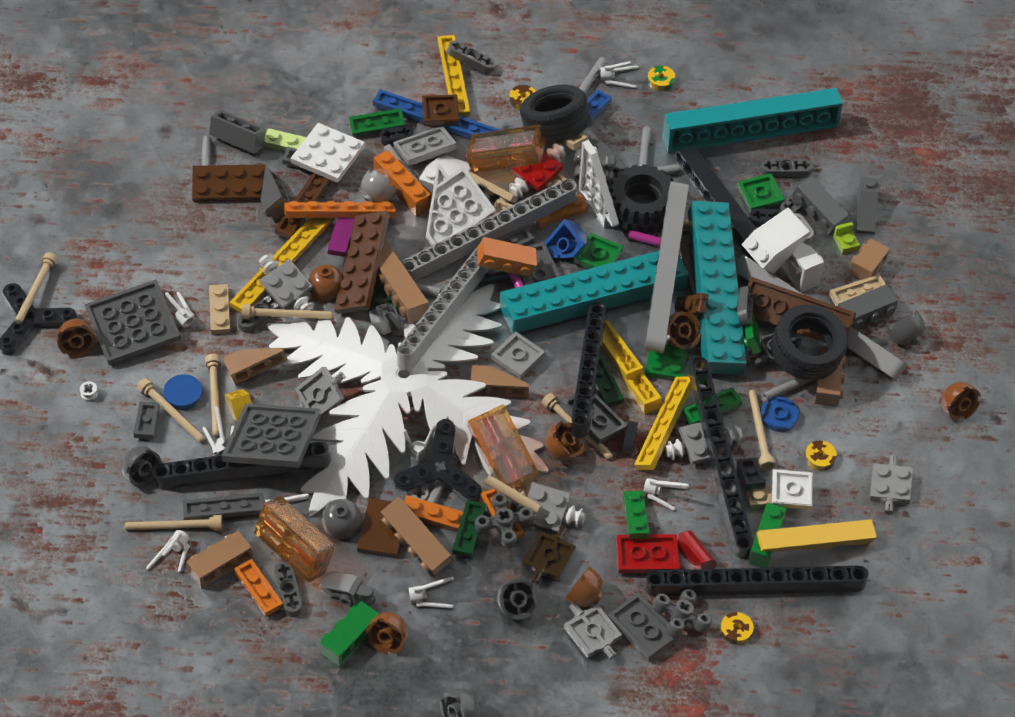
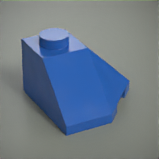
M564 219L544 243L553 259L575 258L587 244V234L577 222Z

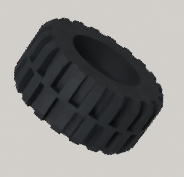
M642 164V166L632 165L631 168L626 167L622 169V172H617L614 178L611 179L608 189L613 199L614 209L619 222L618 226L621 225L626 231L629 229L648 234L649 231H652V233L657 232L659 228L663 229L670 181L673 182L672 177L667 175L664 170H658L655 166L648 167L647 164ZM643 194L654 198L656 201L642 204L632 201L629 197Z

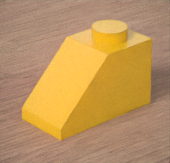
M244 389L224 394L232 417L237 422L245 404H252L250 395Z

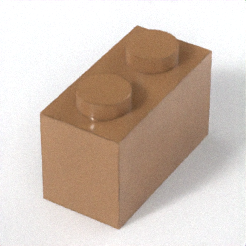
M870 238L867 244L861 246L858 256L852 258L850 274L861 280L875 276L887 261L890 248Z

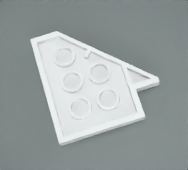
M589 140L582 142L579 192L603 228L610 225L615 227L619 225L598 157L597 148L592 146Z
M440 164L437 165L425 236L431 246L486 219L496 211L464 166L448 176Z

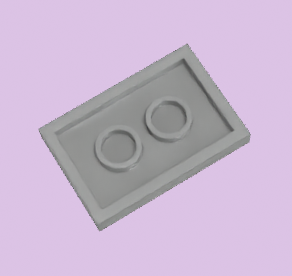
M438 126L393 142L394 149L408 166L457 149V143L443 126Z

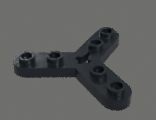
M11 283L3 288V295L11 310L17 316L27 295L19 284ZM31 304L23 322L18 324L14 320L1 336L0 353L4 355L15 353L34 328H58L64 322L77 318L76 311L72 308H34Z
M442 419L437 423L431 460L400 471L395 475L393 484L396 490L407 492L435 480H440L466 501H477L482 493L481 486L451 463L455 437V425L451 420ZM443 463L445 471H436L437 466L435 464L440 465Z

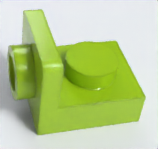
M852 222L842 223L835 227L833 238L842 254L859 250L860 247L853 233L854 225Z

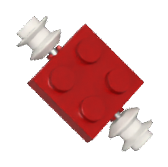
M554 143L552 144V149H547V154L541 150L530 152L512 169V174L518 178H515V184H509L510 193L522 198V192H528V185L538 192L541 191L563 170L560 158L566 157L565 148L560 144Z

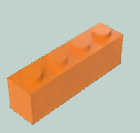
M389 150L373 158L374 171L388 178L391 187L396 186L398 191L395 195L416 217L430 209L431 194Z

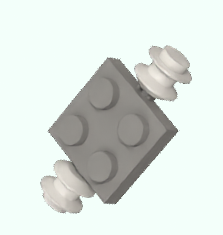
M272 254L262 256L258 267H264L263 273L267 275L260 279V284L281 309H285L295 302L294 310L313 311L315 304L313 302L308 303V296L302 297L311 291L313 286L294 263L289 259L278 267L279 262L277 260L273 261L274 256Z
M700 422L679 428L683 443L676 439L675 444L668 441L667 446H665L666 455L672 460L675 459L676 455L683 458L685 451L688 454L691 465L710 460ZM733 425L731 430L725 427L729 446L732 445V441L740 444V439L743 438L741 429L737 428L736 425ZM716 436L712 437L715 440H719ZM716 454L718 457H724L721 454Z
M532 482L528 498L541 505L537 514L534 513L532 525L558 532L564 517L566 518L567 525L574 522L576 527H578L579 524L583 525L586 513H583V508L580 511H576L574 505L567 510L571 496L570 493ZM508 498V503L510 507L512 504H515L517 506V510L523 507L522 505Z

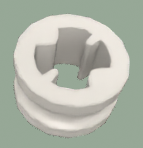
M84 382L80 386L82 399L92 401L97 398L98 390L94 382Z

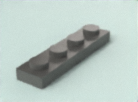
M263 493L182 500L184 520L209 519L213 515H222L223 518L265 514Z

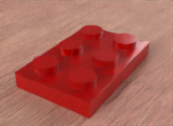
M649 534V539H629L628 535H616L618 574L649 573L654 570H680L677 534Z

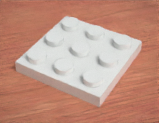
M317 123L291 157V163L338 183L365 148V142Z

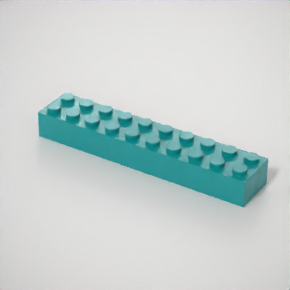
M837 88L671 112L665 114L662 138L667 153H673L692 145L699 149L836 128L839 126L843 102Z
M692 201L688 211L695 293L709 294V300L706 301L705 306L707 307L706 314L698 315L701 325L699 333H701L702 357L708 361L711 374L741 375L746 365L743 328L737 314L739 292L729 203Z
M659 251L500 292L499 307L513 334L514 332L520 333L587 315L589 305L594 302H601L605 305L606 309L651 298ZM679 255L673 292L687 288L689 273Z

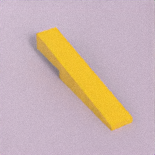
M606 320L602 348L644 415L661 409L662 397L643 373V366L611 323Z
M872 519L761 530L756 533L761 552L832 549L838 545H867L877 538Z

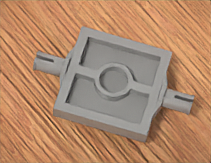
M321 367L295 388L301 403L297 407L321 409L322 415L320 418H322L345 399L338 387V383L346 378V376H343L345 374L339 372L335 377H332L327 367Z
M893 454L890 455L888 465L873 463L870 500L884 503L885 514H888V508H890L889 515L893 514V504H910L913 467L898 466V456L895 455L893 461Z
M571 604L569 608L575 614V617L564 624V629L587 659L602 651L605 652L610 660L615 658L617 654L611 648V645L622 639V634L601 607L596 605L591 609L582 611L579 606Z

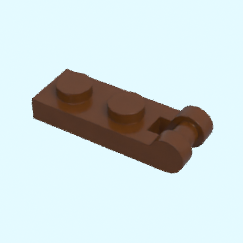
M698 293L696 295L677 297L674 305L675 313L706 314L707 307L705 306L706 301L709 300V294Z

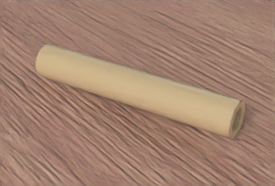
M491 475L485 480V484L505 494L523 507L531 508L535 514L539 511L540 504Z

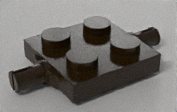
M561 526L556 535H549L539 531L522 562V566L535 572L531 579L533 584L538 585L542 576L560 581L576 551L575 545L563 539L568 532L567 528L563 529V526Z

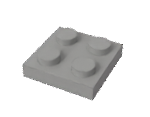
M514 332L491 354V359L521 379L545 356V351L519 333Z

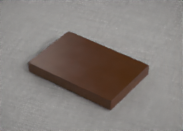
M369 498L357 552L397 558L400 542L394 536L396 531L392 527L388 529L381 521L383 519L381 511L393 501Z

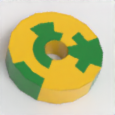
M655 66L649 70L647 82L653 89L665 91L673 87L675 73L669 67Z

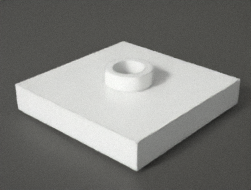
M773 469L771 504L784 508L812 510L813 473Z

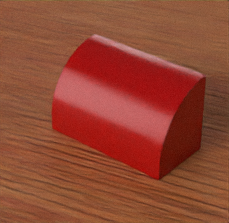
M688 530L679 533L678 549L694 569H714L717 567V562L693 531Z

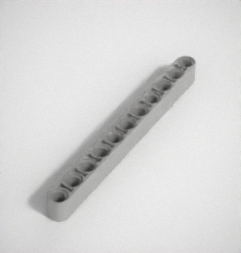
M565 179L404 259L402 264L415 282L473 253L483 237L497 239L573 203L577 199V184L572 179Z
M670 181L644 350L664 352L689 188L688 184Z
M477 247L397 348V366L399 369L411 370L415 367L489 271V268L478 266Z
M744 254L736 263V273L750 281L751 277L800 293L771 272L762 269L759 264ZM851 327L847 348L897 381L907 367V364Z

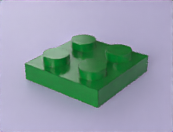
M771 173L738 181L737 187L750 212L753 209H767L779 206L785 201Z
M590 233L587 237V244L574 258V263L590 269L616 262L622 254L624 246Z
M665 344L663 353L649 351L645 376L674 381L675 377H684L688 349H676Z

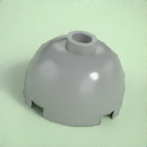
M370 169L361 181V190L365 195L364 199L372 203L389 202L398 190L395 185L393 187L389 185L390 180L374 170L371 173Z

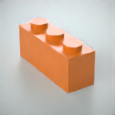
M483 237L477 247L478 266L530 277L537 267L536 248Z

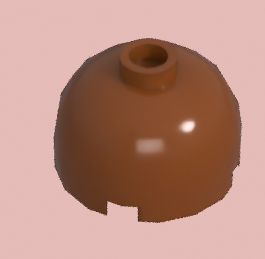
M325 264L316 267L308 279L313 286V289L309 291L311 296L320 302H331V299L337 298L338 290L343 280L342 272L333 265Z
M678 312L669 316L666 336L667 344L672 348L683 350L693 348L698 344L701 338V333H699L701 325L697 317L690 312Z
M70 319L64 322L58 329L57 345L63 354H69L74 358L83 357L92 351V347L96 344L95 332L92 326L82 319Z
M955 382L949 385L942 394V409L954 421H959L958 419L963 416L967 419L979 407L978 396L981 398V394L974 386L966 382Z
M560 421L548 430L545 437V445L549 454L555 459L570 461L582 454L584 450V445L581 446L580 441L583 438L579 439L572 435V423L568 422L565 424L563 421Z
M589 566L564 599L580 608L588 607L592 603L597 605L603 597V594H601L603 589L601 576Z
M392 612L378 614L371 620L366 629L369 644L375 650L387 654L388 651L394 652V654L400 652L409 636L408 625L405 620Z

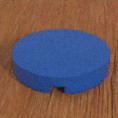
M181 374L167 381L164 385L163 393L165 400L172 407L185 410L194 407L201 400L203 390L200 381L196 377Z
M773 397V399L765 401L761 407L762 422L773 431H789L798 423L799 409H797L792 400L786 397Z

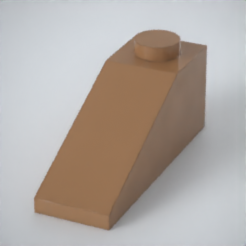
M283 348L243 349L223 357L235 385L288 361Z
M472 365L471 380L485 383L486 388L471 395L528 398V383L492 366Z

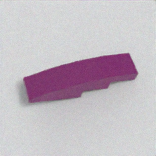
M355 218L337 219L327 249L328 255L346 257Z

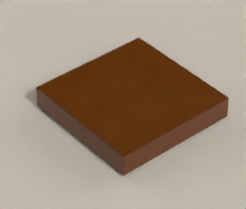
M457 94L422 96L424 126L460 125Z

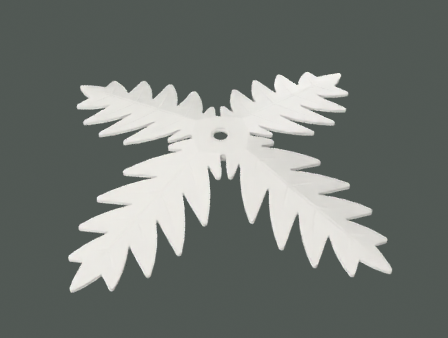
M493 284L480 288L469 295L415 367L411 370H406L410 373L407 378H401L398 375L402 370L397 366V354L394 345L390 344L385 353L382 339L373 325L369 326L361 345L358 330L349 317L345 319L338 337L329 319H319L314 331L302 318L293 317L291 324H266L267 328L278 337L269 345V348H283V350L298 348L287 357L288 361L281 363L282 367L302 364L319 358L298 375L299 379L309 378L321 367H327L329 372L340 368L332 377H335L339 372H343L345 374L343 376H346V378L338 384L364 375L366 376L361 379L362 384L381 378L379 381L363 386L364 392L372 393L353 398L329 412L330 416L355 418L334 424L313 435V441L341 443L329 446L331 462L326 466L328 468L315 475L301 487V492L314 493L309 507V517L318 514L333 500L346 499L348 478L363 498L368 499L370 483L366 455L386 480L389 479V457L383 430L400 453H405L404 424L399 405L406 414H410L409 396H412L416 412L420 411L422 400L424 401L429 429H431L433 424H437L442 419L448 418L454 423L455 437L453 445L462 465L466 464L471 438L474 435L478 456L488 476L493 474L498 450L502 458L512 454L521 473L523 466L534 471L548 473L549 469L535 453V451L542 449L544 444L529 437L511 434L529 426L530 420L508 415H490L511 405L510 400L495 397H466L486 388V384L462 379L441 380L447 377V372L428 371V369H445V365L438 362H466L478 359L477 355L454 347H483L494 344L493 340L469 333L495 330L502 327V324L480 317L481 315L500 310L499 303L490 301L494 291ZM406 319L403 323L405 338L415 326L412 323L409 324ZM491 416L505 440L504 443L498 446L493 445L482 423L484 419Z

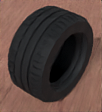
M563 84L542 88L525 98L520 107L526 135L533 141L537 140L539 143H556L571 139L582 133L591 120L585 93L573 85Z
M800 305L789 309L778 321L771 340L772 354L780 368L793 377L810 381L824 379L835 372L848 346V335L842 321L831 311L816 305ZM800 329H809L817 332L826 341L828 352L820 356L804 354L794 346L790 334Z

